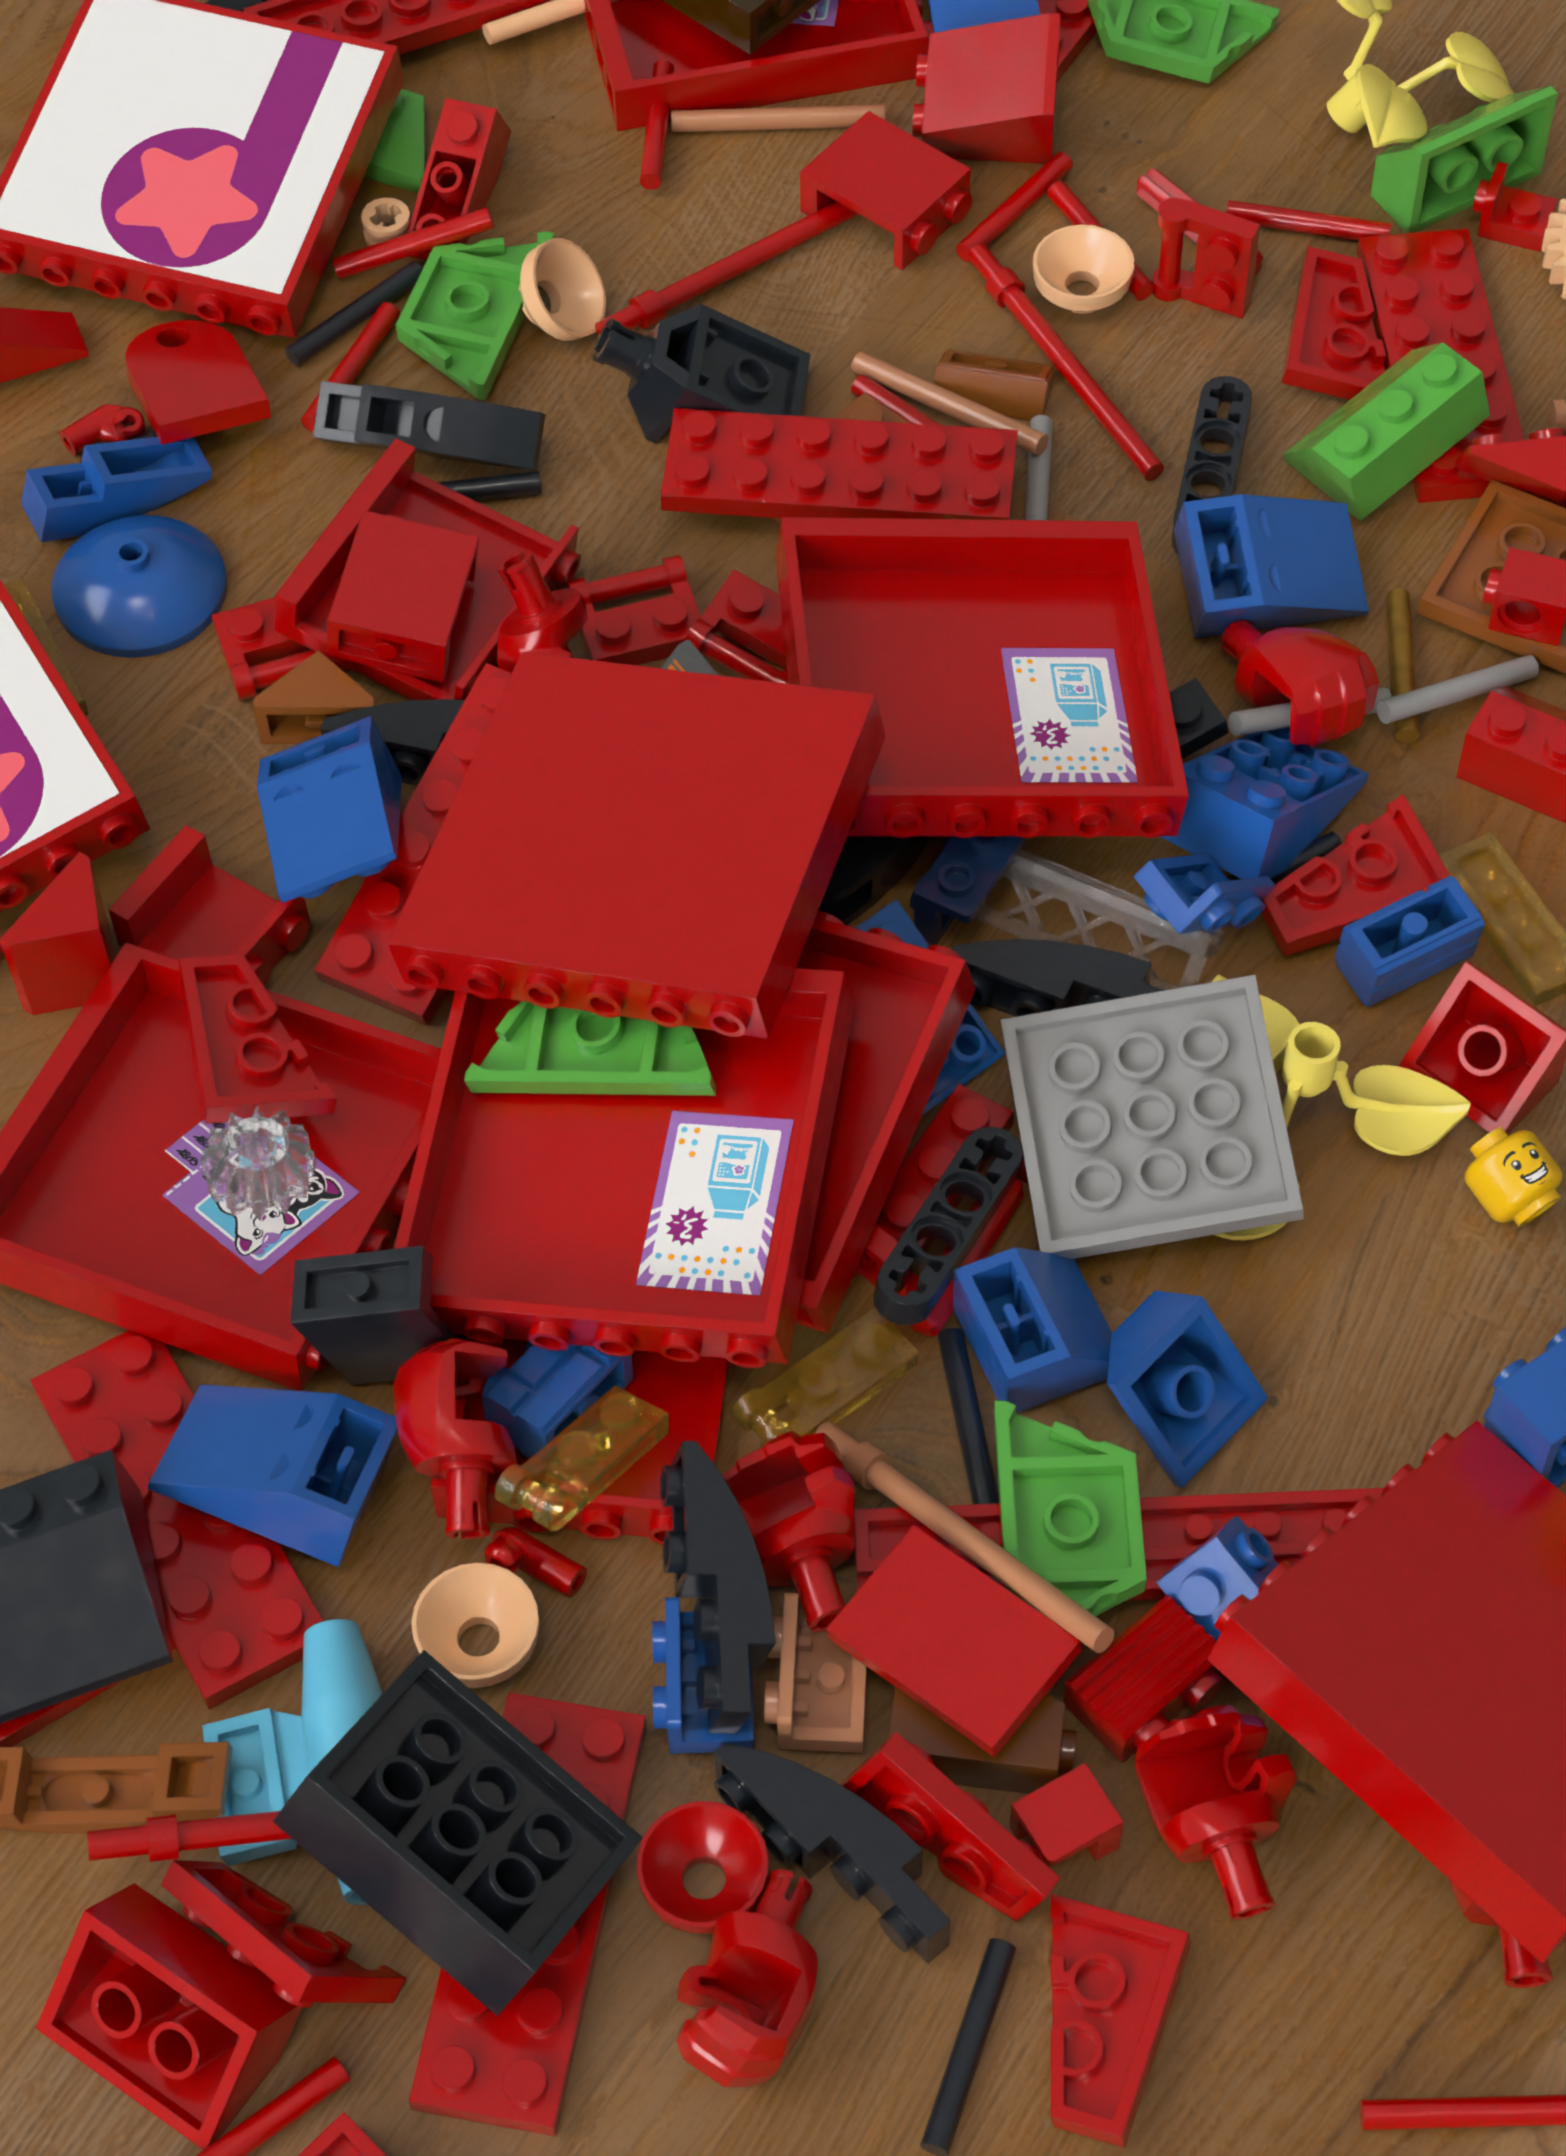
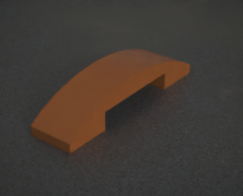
M229 1742L160 1743L158 1755L32 1758L24 1747H0V1829L87 1834V1831L145 1825L146 1817L176 1814L178 1822L222 1816L225 1813L233 1747Z

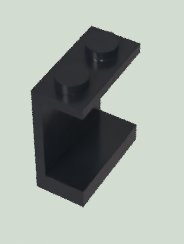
M424 1246L295 1260L290 1323L351 1385L394 1381L399 1367L416 1352L438 1341H446L452 1338L472 1341L465 1335L454 1334L430 1307L433 1256Z

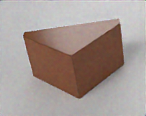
M319 650L254 697L253 710L261 744H300L321 736L320 728L324 719L352 710L375 706L374 697Z

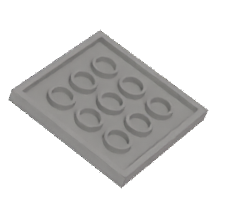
M1255 975L1001 1019L1040 1252L1076 1259L1304 1219L1300 1190Z

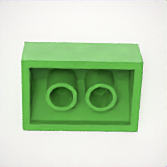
M1552 86L1509 94L1488 105H1481L1472 112L1451 122L1433 127L1419 141L1403 143L1388 148L1376 156L1370 196L1405 233H1416L1473 206L1480 180L1491 181L1497 162L1509 164L1505 182L1507 187L1512 188L1540 175L1558 92Z
M1443 342L1413 349L1284 453L1285 461L1334 501L1347 503L1348 512L1359 521H1362L1490 416L1482 371Z

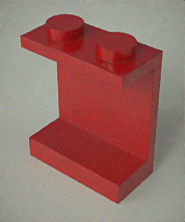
M867 111L800 171V211L808 216L836 201L894 234V266L904 270L919 255L928 253L939 236L952 224L960 223L968 214L972 205V196L970 194L971 168L872 112Z
M363 510L328 617L327 656L443 683L449 665L451 633L467 581L474 582L476 576L479 536L462 533L453 528H439L404 520L395 515H382Z
M185 825L108 909L118 944L122 947L127 942L177 960L189 957L243 954L263 986L266 985L271 970L288 951L296 950L303 943L311 926L304 898L300 896L282 903L281 899L277 901L213 865L206 836L188 825Z

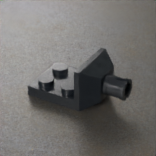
M703 304L659 321L649 335L634 331L611 318L604 325L595 344L594 350L596 352L593 354V361L611 366L631 377L627 396L646 440L655 444L672 425L674 408L684 409L688 406L697 410L801 416L811 354Z

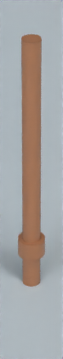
M830 1421L824 1422L817 1428L815 1433H825L835 1441L845 1471L864 1489H877L1094 1652L1101 1653L1111 1645L1114 1639V1630L893 1468L892 1459L889 1455L869 1441L859 1443Z

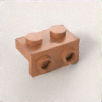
M784 1593L783 1616H773L776 1644L768 1654V1658L781 1659L779 1681H766L764 1723L777 1724L778 1749L863 1753L867 1666L829 1640L826 1631L812 1632L808 1628L804 1610L799 1609V1593Z

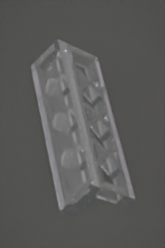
M1021 848L1002 875V877L1011 880L1021 905L1003 913L982 905L974 917L1026 940H1051L1073 943L1068 940L1081 935L1085 945L1096 948L1098 946L1091 930L1112 921L1124 926L1134 949L1133 952L1126 954L1128 956L1151 963L1147 953L1167 944L1190 953L1191 956L1179 986L1157 978L1153 966L1151 967L1150 985L1162 990L1196 985L1206 958L1217 954L1225 933L1222 930H1217L1208 934L1204 930L1178 934L1169 921L1161 919L1149 908L1145 899ZM1026 886L1044 894L1031 900ZM1053 898L1068 904L1077 928L1059 936L1044 931L1035 906ZM1082 909L1100 916V918L1087 923ZM1025 912L1029 924L1012 918V916ZM1139 933L1158 941L1144 946Z

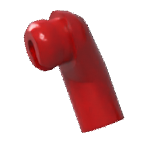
M106 404L59 431V436L66 449L75 456L84 450V445H92L97 442L125 441L144 434L145 419L142 413L133 407Z
M506 1527L493 1534V1542L488 1544L485 1549L484 1555L487 1564L497 1565L508 1569L512 1573L519 1569L569 1598L573 1597L580 1590L586 1578V1567L518 1527Z

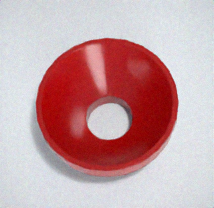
M695 1801L679 1805L665 1812L650 1826L642 1838L637 1854V1876L643 1896L651 1910L662 1921L685 1932L711 1934L717 1919L727 1912L736 1910L752 1912L763 1895L768 1878V1853L765 1841L756 1825L743 1813L725 1804L713 1801ZM702 1863L719 1867L726 1877L725 1886L722 1891L708 1899H699L689 1895L683 1886V1879L687 1871L693 1866Z

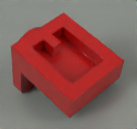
M1497 162L1491 181L1481 179L1475 195L1472 212L1481 214L1477 237L1541 252L1549 216L1551 213H1555L1558 199L1505 186L1509 164Z

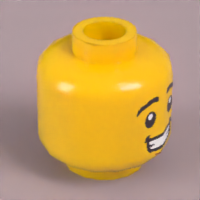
M1499 1127L1484 1136L1470 1148L1476 1159L1468 1166L1464 1179L1493 1220L1500 1223L1514 1220L1517 1226L1521 1227L1544 1213L1561 1199L1556 1189L1563 1181L1562 1169L1533 1132L1520 1130L1508 1136L1504 1129Z

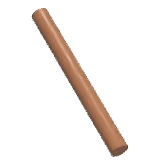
M885 104L671 111V130L674 133L849 128L867 111L885 120Z
M863 351L858 352L853 358L851 370L858 375L864 374L880 385L973 427L1018 430L1017 447L1037 456L1041 455L1047 447L1049 438L1043 432Z

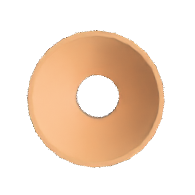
M1094 225L1066 226L1053 231L1037 245L1033 256L1035 284L1040 293L1051 303L1073 313H1092L1111 306L1128 291L1134 273V256L1126 241L1110 230ZM1076 281H1086L1093 284L1097 290L1093 294L1079 296L1068 291L1066 287Z
M552 238L545 241L526 255L521 268L519 291L523 301L522 309L527 318L533 324L538 325L544 332L563 341L582 339L596 332L595 323L605 317L606 295L602 278L589 255L572 241L563 238ZM538 286L542 287L549 296L551 302L550 313L542 301Z
M486 1563L459 1565L444 1571L434 1578L421 1592L414 1606L411 1621L413 1640L418 1653L420 1654L425 1650L469 1688L492 1686L507 1680L517 1673L532 1655L537 1643L540 1625L537 1603L531 1590L523 1580L508 1569ZM482 1624L494 1628L500 1638L497 1647L489 1654L478 1657L470 1656L459 1647V1639L462 1633L469 1627Z

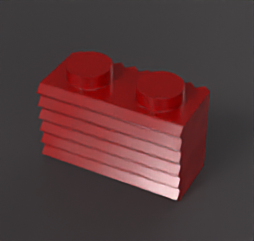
M1166 1595L1112 1641L1105 1651L1098 1653L1065 1682L1063 1703L1121 1763L1126 1762L1132 1754L1137 1752L1138 1746L1158 1733L1172 1719L1176 1718L1182 1710L1190 1706L1194 1711H1199L1219 1693L1224 1685V1680L1221 1678L1222 1673L1207 1660L1216 1641L1212 1635L1205 1632L1202 1625L1196 1624L1191 1615L1186 1614L1182 1606L1176 1604L1172 1596Z

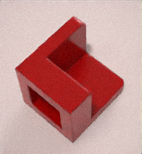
M1086 1763L1013 1802L1011 1804L1009 1828L1016 1839L1021 1840L1028 1836L1044 1862L1049 1866H1055L1087 1848L1095 1862L1119 1849L1124 1822Z

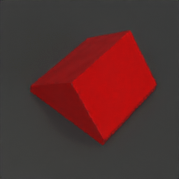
M78 852L0 938L22 1008L31 1015L84 1006L115 959L111 929L91 861L87 855Z
M1465 961L1398 1067L1407 1068L1428 1076L1455 1090L1471 1102L1468 1114L1466 1115L1468 1118L1489 1133L1502 1127L1508 1135L1559 1083L1566 1060V1028L1472 962Z

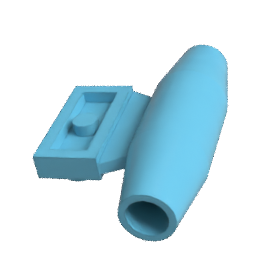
M347 1619L327 1620L317 1623L305 1631L303 1642L302 1716L273 1711L271 1708L202 1725L204 1742H229L233 1747L225 1813L219 1817L281 1811L306 1776L383 1694L360 1627L356 1622ZM293 1839L224 1846L219 1847V1854L227 1866L297 1849L296 1845L298 1843ZM338 1879L346 1902L354 1905H368Z

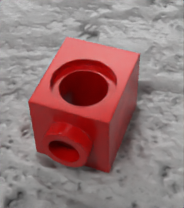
M1509 547L1503 570L1491 568L1482 603L1493 605L1488 630L1558 646L1566 621V560Z

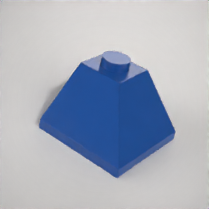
M1155 1290L1111 1335L1107 1385L1175 1486L1184 1487L1268 1399V1396L1203 1296Z

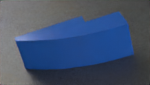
M158 437L84 445L81 463L27 469L21 504L41 543L86 534L92 529L116 519L149 513L180 498L209 481L212 469L194 437L161 445Z

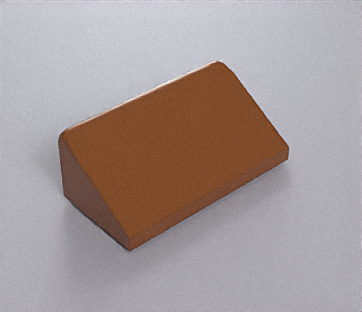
M947 349L936 365L934 384L1007 417L1031 421L1033 417L1044 415L1055 367H1052L1050 364Z

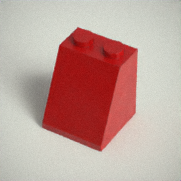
M1047 13L929 33L928 54H918L916 87L925 88L924 104H914L912 136L922 137V141L958 160L1039 164L1048 162L1052 158L1060 13Z

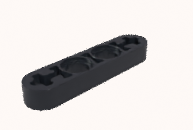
M1219 376L1209 380L1201 391L1173 519L1171 539L1172 547L1176 554H1178L1174 527L1183 502L1234 495L1252 402V391L1241 379L1232 376ZM1221 402L1231 403L1228 420L1217 418ZM1209 440H1221L1229 444L1231 449L1222 454H1214L1205 450L1202 444ZM1211 482L1218 485L1222 492L1216 496L1205 497L1196 493L1192 487L1198 483Z
M983 1127L973 1131L967 1137L879 1271L873 1299L875 1308L886 1320L899 1325H914L924 1321L930 1315L954 1278V1269L961 1267L1016 1181L1023 1155L1022 1145L1016 1136L1001 1128ZM991 1155L998 1157L988 1169L986 1178L978 1173L981 1160L986 1161ZM963 1193L970 1195L978 1201L980 1208L971 1212H963L952 1207L946 1198L953 1194ZM926 1237H936L947 1242L952 1251L943 1256L930 1255L924 1252L917 1242ZM911 1271L919 1276L916 1291L911 1290L906 1296L896 1293L904 1289L910 1279Z

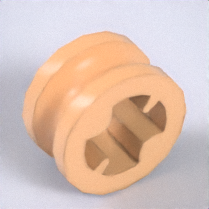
M385 197L368 203L361 214L366 244L371 246L407 234L411 218L408 206L398 199ZM390 223V226L384 227L383 224Z

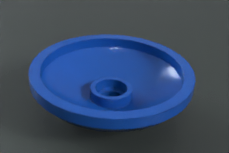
M138 515L107 522L87 532L74 542L58 562L52 579L51 592L55 612L61 625L77 642L106 655L128 658L146 657L165 653L186 644L212 623L211 615L219 613L225 600L227 575L223 558L218 548L201 530L186 522L170 517Z

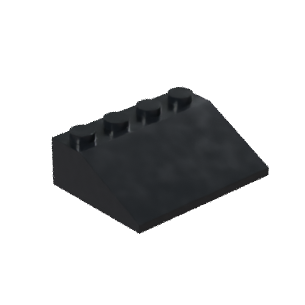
M109 1450L0 1489V1724L172 1663L173 1657L141 1491L114 1452Z
M425 1650L419 1654L306 1776L273 1820L278 1827L497 2016L537 1972L643 1838Z

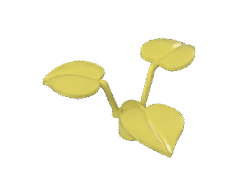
M1336 0L1353 15L1364 19L1368 18L1369 28L1352 64L1343 72L1348 81L1327 101V109L1332 119L1347 132L1357 133L1367 123L1373 148L1392 143L1416 142L1427 133L1425 116L1416 100L1408 91L1443 70H1456L1462 86L1475 97L1492 103L1514 93L1502 66L1490 49L1476 37L1464 32H1455L1446 39L1449 57L1443 58L1396 86L1394 80L1390 79L1378 67L1371 64L1362 65L1382 25L1380 14H1386L1392 9L1391 0Z
M1217 975L1212 982L1227 979L1221 975ZM1260 995L1275 1073L1282 1068V1078L1288 1086L1282 1104L1286 1127L1298 1097L1316 1096L1328 1089L1333 1080L1337 1084L1344 1105L1349 1108L1358 1109L1354 1118V1128L1359 1137L1370 1146L1387 1154L1410 1156L1421 1153L1437 1144L1468 1114L1471 1102L1455 1090L1428 1076L1393 1065H1375L1360 1070L1355 1076L1352 1092L1346 1076L1348 1064L1344 1061H1337L1341 1047L1337 1033L1329 1026L1319 1022L1299 1024L1295 1016L1284 1006L1268 997ZM1287 1222L1215 1234V1236L1230 1240H1253L1276 1232Z

